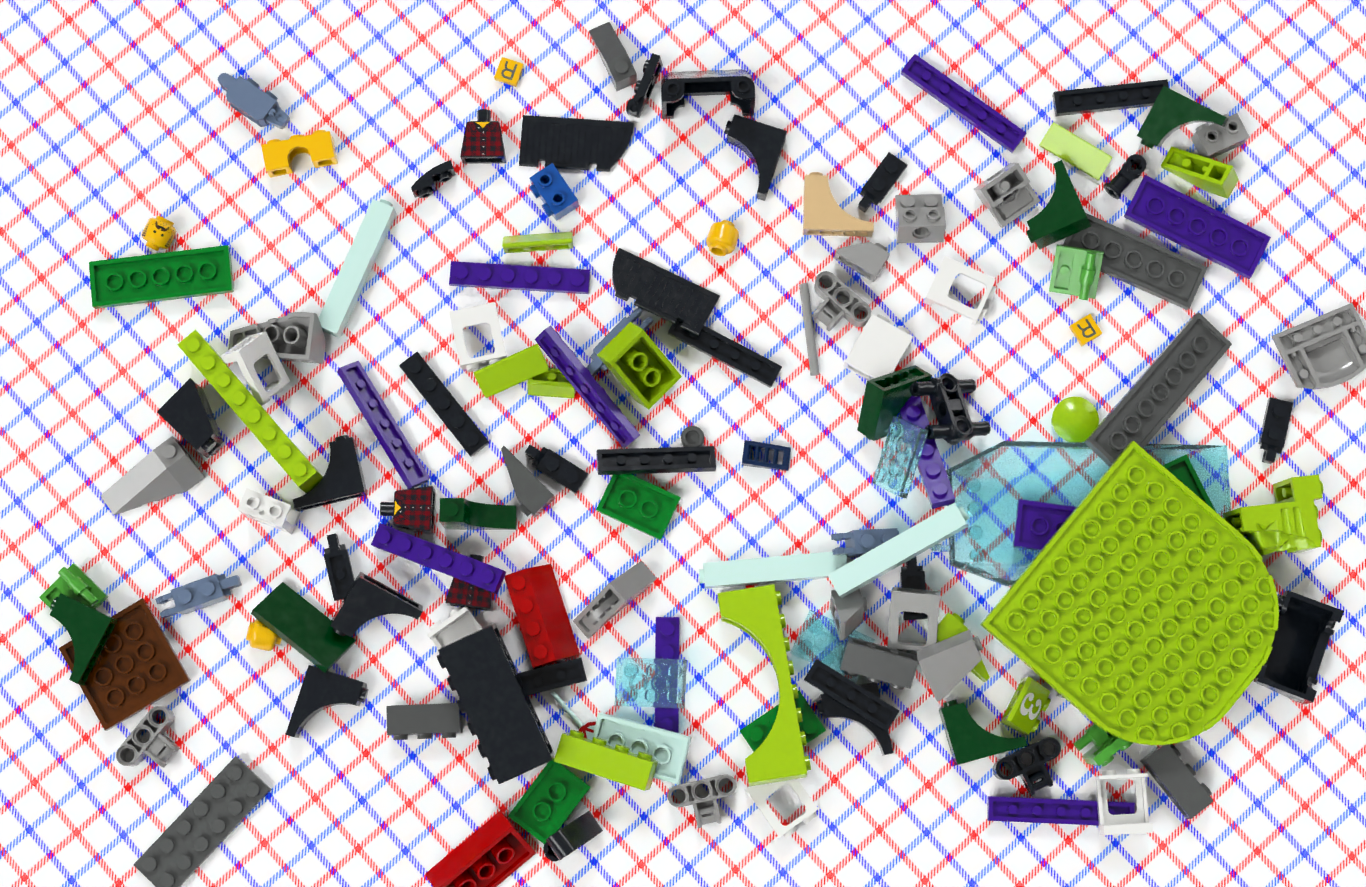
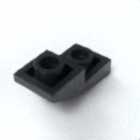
M451 160L427 171L411 186L415 198L431 196L432 192L437 191L434 182H446L456 175Z

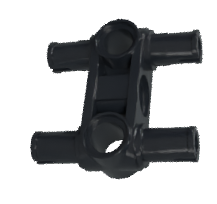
M944 373L940 377L931 378L926 382H913L911 384L910 393L913 397H930L938 421V425H927L925 427L924 435L927 440L944 439L947 443L956 445L961 441L970 440L973 436H986L990 433L991 427L988 421H971L962 395L973 393L976 390V383L973 379L958 380L952 374Z

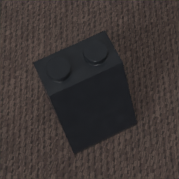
M189 378L157 413L199 453L208 458L210 455L214 456L219 452L224 441L204 390Z

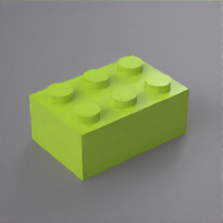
M629 322L597 354L634 400L648 410L682 377L647 333L632 322Z

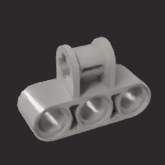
M823 271L817 275L814 289L824 301L814 311L812 317L819 319L827 326L826 330L829 332L843 317L855 327H864L871 316L870 306L833 273ZM821 280H828L831 283V287L827 289L822 288L819 282ZM845 295L849 302L841 304L837 301L836 297ZM862 310L865 312L866 318L858 319L855 317L854 312Z
M155 706L150 709L116 752L118 763L123 766L134 767L139 765L148 756L164 768L167 765L166 761L174 751L180 749L177 744L165 735L174 722L175 716L173 711L163 706ZM160 711H164L166 719L163 723L159 724L156 716ZM144 730L150 732V739L146 743H143L140 738ZM129 749L134 751V758L131 762H127L125 759V753Z
M724 774L676 785L669 790L667 794L668 801L674 807L693 805L698 828L713 822L720 824L722 822L717 799L732 795L737 788V783L731 775ZM722 779H729L732 782L733 787L730 792L724 793L719 789V782ZM705 784L709 788L707 797L699 798L696 796L695 788L697 785ZM677 789L682 790L686 797L680 804L674 803L671 799L672 792ZM713 813L711 816L702 817L704 814Z

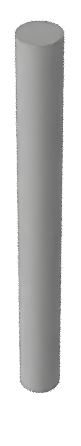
M808 283L799 284L810 376H817L820 373Z

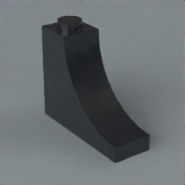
M734 114L733 120H728L724 134H727V143L741 149L754 164L758 175L756 199L765 201L786 140L787 131Z
M349 435L338 436L335 438V441L329 442L330 461L326 473L310 492L293 499L294 508L300 512L368 495L356 440L353 437L349 438Z
M360 571L331 619L330 626L333 627V631L337 634L352 637L364 623L381 615L401 614L418 620L423 612V606Z
M309 665L285 735L299 738L307 722L317 713L328 707L336 705H355L360 707L361 702L364 703L368 695L367 683L330 671L324 673L319 668Z
M872 682L859 685L881 699L877 683ZM825 693L819 695L820 700L816 701L819 715L823 714L824 719L841 718L855 722L873 736L882 756L894 753L889 731L882 730Z

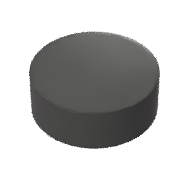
M697 426L686 427L681 434V443L684 447H700L704 443V433Z

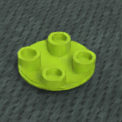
M1075 396L1068 397L1060 401L1054 408L1051 424L1057 435L1063 440L1072 444L1084 442L1099 425V415L1094 405L1087 399Z

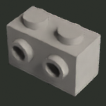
M1238 113L1231 116L1229 114L1223 115L1228 118L1225 127L1205 123L1195 129L1196 132L1191 137V140L1200 156L1212 159L1245 144L1250 136Z

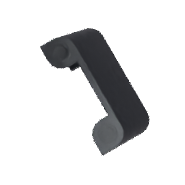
M746 70L669 72L661 79L662 119H674L675 111L679 107H685L684 96L730 95V106H738L742 111V116H754L755 85L751 74Z
M1288 590L1283 595L1279 594L1277 596L1279 605L1278 630L1275 631L1274 641L1271 646L1273 647L1265 665H1262L1260 672L1254 678V682L1305 705L1314 702L1317 691L1312 686L1317 685L1318 680H1316L1329 638L1334 634L1335 630L1333 628L1335 623L1341 622L1344 611Z

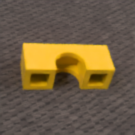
M317 130L312 135H293L287 140L273 139L269 140L267 144L261 145L266 172L270 178L293 173L292 160L301 153L311 156L315 168L338 164L334 140L330 131Z

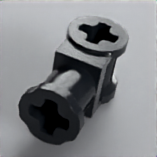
M1138 154L1128 157L1116 176L1109 183L1103 185L1105 191L1113 198L1120 199L1124 189L1133 180L1139 178L1146 169L1147 163L1144 157ZM1134 164L1137 165L1135 170L1130 168Z

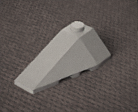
M291 312L280 318L268 319L267 322L257 325L252 324L230 331L228 350L247 336L266 331L279 360L323 364L326 339L317 313ZM265 354L263 357H261V358L269 359L266 354Z
M171 436L101 495V498L113 515H117L153 501H160L166 497L187 492L206 477L180 441Z

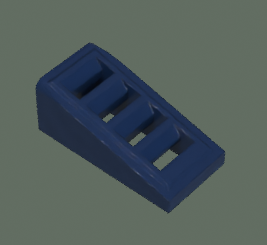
M744 440L741 466L788 471L791 447ZM751 448L755 449L754 460L750 459ZM760 449L765 450L764 461H759ZM769 451H774L773 463L768 462ZM779 452H783L782 465L777 464Z

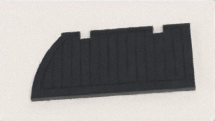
M523 115L519 166L538 167V161H545V167L553 163L557 169L589 171L590 164H597L596 171L610 172V169L620 160L630 143L634 122Z
M618 248L612 266V282L615 296L625 301H628L631 297L636 300L634 302L635 306L673 324L679 320L683 322L681 328L699 336L720 295Z

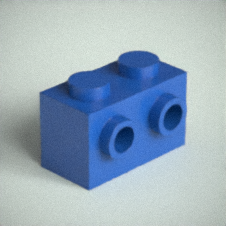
M553 163L529 177L531 183L529 189L536 199L538 197L541 198L544 203L541 206L548 217L553 216L557 221L579 207L577 197Z

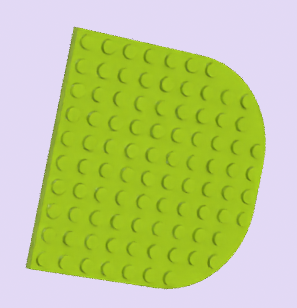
M1131 441L980 625L1102 730L1117 738L1136 744L1168 745L1192 739V737L1213 727L1243 694L1260 672L1262 665H1265L1273 647L1271 646L1274 641L1275 631L1278 630L1279 605L1272 575H1269L1262 561L1263 558L1256 548L1135 441Z

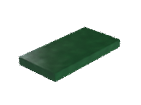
M284 582L278 585L251 612V615L324 673L356 642V639L348 635L341 636L334 632L333 627L330 626L331 620Z

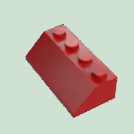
M546 564L526 568L505 575V582L532 667L536 669L580 655L552 565Z
M500 810L426 872L425 875L433 887H497L535 855L536 852L514 824Z

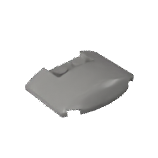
M1353 303L1271 336L1297 388L1324 389L1333 387L1352 379L1366 368V329Z

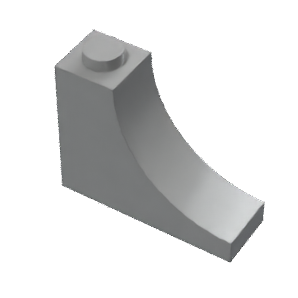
M640 561L612 580L573 622L588 639L591 638L626 605L645 592L657 578Z

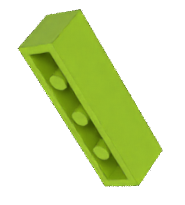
M570 730V733H562L554 762L643 791L650 790L658 761L652 759L653 755L641 751L637 755L629 752V747L619 744L612 747L606 745L607 740L593 737L590 740L584 738V733L576 730Z

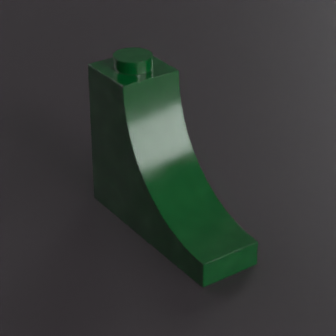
M1163 86L1137 136L1142 138L1141 144L1153 149L1154 145L1160 148L1163 142L1181 127L1200 122L1213 123L1225 127L1228 118Z
M1062 160L1053 164L1056 172V185L1050 201L1039 214L1026 221L1029 226V230L1026 231L1031 244L1036 242L1039 250L1091 227Z
M913 365L868 380L857 431L873 441L889 436L898 413L912 396L910 393L911 384L913 382H926L932 378V375Z
M440 498L439 522L446 530H516L517 506L478 503L466 500L465 498Z
M60 593L59 597L53 600L50 606L52 611L49 615L65 627L73 642L75 659L69 680L79 685H85L118 620Z
M957 699L943 703L944 708L939 709L955 766L1027 746L1025 736L1006 738L994 735L983 729L971 717L965 703L958 704Z

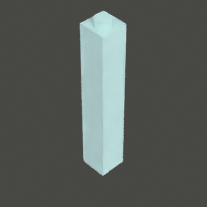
M372 199L318 317L323 332L341 338L397 215L391 202L380 199V201Z
M953 503L828 574V577L838 595L844 598L968 527L966 520L969 517L962 506L957 508L956 504Z
M831 551L703 563V569H699L700 584L704 583L705 589L826 579L829 578L828 574L848 564L847 555H833Z

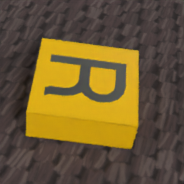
M502 57L494 79L517 87L524 64Z
M1091 314L1069 326L1081 347L1102 335Z

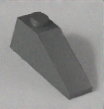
M610 22L589 30V34L616 92L636 84L637 73Z
M503 446L501 451L517 500L520 503L518 508L527 517L531 514L536 518L555 499V496Z

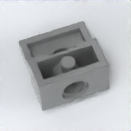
M1009 163L973 189L1001 228L1040 202V199L1029 184L1030 180L1019 163ZM1015 191L1012 195L1003 200V198H1005L1007 195Z
M942 194L895 195L897 243L944 242L946 220L942 204Z

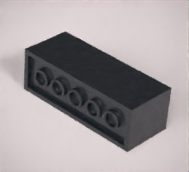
M496 623L447 644L438 650L437 660L441 668H446L448 671V684L452 691L456 690L458 693V706L462 714L467 713L468 728L472 736L477 735L478 750L482 758L487 757L489 762L487 769L493 781L497 779L498 784H502L553 760L555 753Z

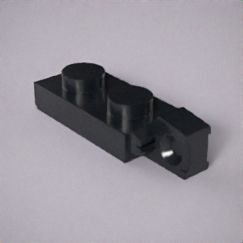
M652 53L650 60L647 59L645 61L643 77L635 85L634 93L636 94L634 98L628 100L626 108L628 115L640 118L644 106L647 105L663 66L660 55Z
M888 152L860 192L863 198L857 208L865 213L872 203L876 206L879 203L881 204L908 165Z
M1272 397L1267 400L1258 442L1260 444L1259 449L1264 450L1263 463H1274L1276 454L1282 453L1293 407L1292 402Z
M529 445L525 451L527 456L534 459L532 465L536 467V470L574 494H577L589 475L581 468L545 447L540 451Z
M334 533L326 535L329 548L324 549L325 554L323 555L334 601H339L345 598L355 578L348 549H346L345 544L340 545L338 535Z
M917 557L907 561L905 567H901V588L926 590L925 571H923V566H917ZM903 611V621L928 619V615L925 613Z

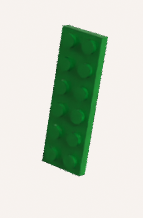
M228 245L89 262L92 307L94 309L234 292L231 254Z

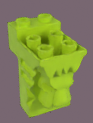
M1319 474L1291 477L1273 484L1275 504L1240 507L1223 513V519L1243 536H1247L1248 541L1261 556L1286 550L1287 553H1300L1322 547V532L1318 528L1317 522L1318 508L1314 504L1315 500L1323 498L1324 488L1323 483L1319 479Z

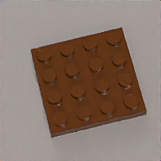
M143 598L112 616V618L118 621L85 685H80L105 731L112 729L191 681L146 600ZM71 640L59 647V650L69 668L73 671L75 653Z

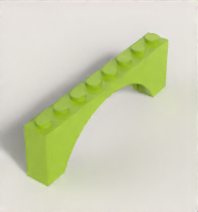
M196 329L177 344L295 484L305 493L315 488L323 478L322 474L253 397L209 342Z
M774 584L717 593L721 622L741 629L762 647L773 665L779 686V708L773 727L764 742L751 755L745 758L748 785L750 787L806 778L807 771L811 770L809 755L804 756L803 746H807L805 732H800L799 722H803L801 708H796L794 700L798 698L797 685L791 683L790 675H794L792 660H787L786 652L790 651L788 637H783L782 628H786L784 614H779L778 605H782L780 591H775Z

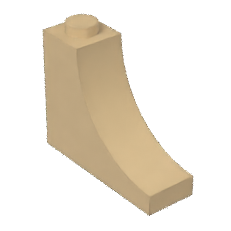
M811 172L809 175H805L802 235L872 237L874 222L857 219L845 212L837 204L829 187L828 175H823L820 172Z

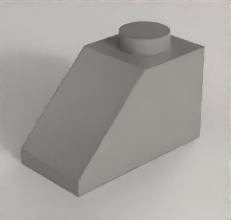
M865 242L838 248L834 258L874 282L886 264L890 253L880 243Z
M860 589L844 598H841L836 590H831L830 610L839 641L845 640L863 622V614L867 611L866 597H862Z

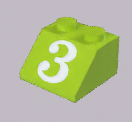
M1029 676L1021 679L1000 722L1025 736L1029 735L1030 732L1035 733L1040 724V720L1037 718L1041 710L1045 712L1051 702V699L1048 697L1051 691Z

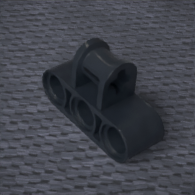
M1053 737L1040 739L997 760L993 765V774L999 780H1009L1020 775L1030 796H1033L1036 791L1046 786H1053V781L1044 763L1056 758L1060 754L1061 745ZM1045 742H1050L1054 747L1051 755L1043 752L1042 748ZM1024 752H1028L1032 756V762L1029 766L1021 762V755ZM1003 762L1009 764L1011 768L1008 776H1003L999 771V766Z
M588 811L547 838V842L543 847L544 854L551 861L562 860L603 830L591 812Z

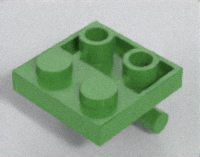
M1057 244L1049 292L1079 296L1081 300L1095 299L1104 252Z
M73 563L68 569L63 567L58 571L60 577L39 598L50 608L53 600L59 597L61 593L93 609H97L109 596L77 564Z
M1095 724L1085 730L1086 734L1073 743L1077 750L1080 751L1092 741L1095 746L1081 757L1087 764L1095 766H1106L1114 759L1113 755L1118 750L1124 751L1133 744V742L1107 734Z

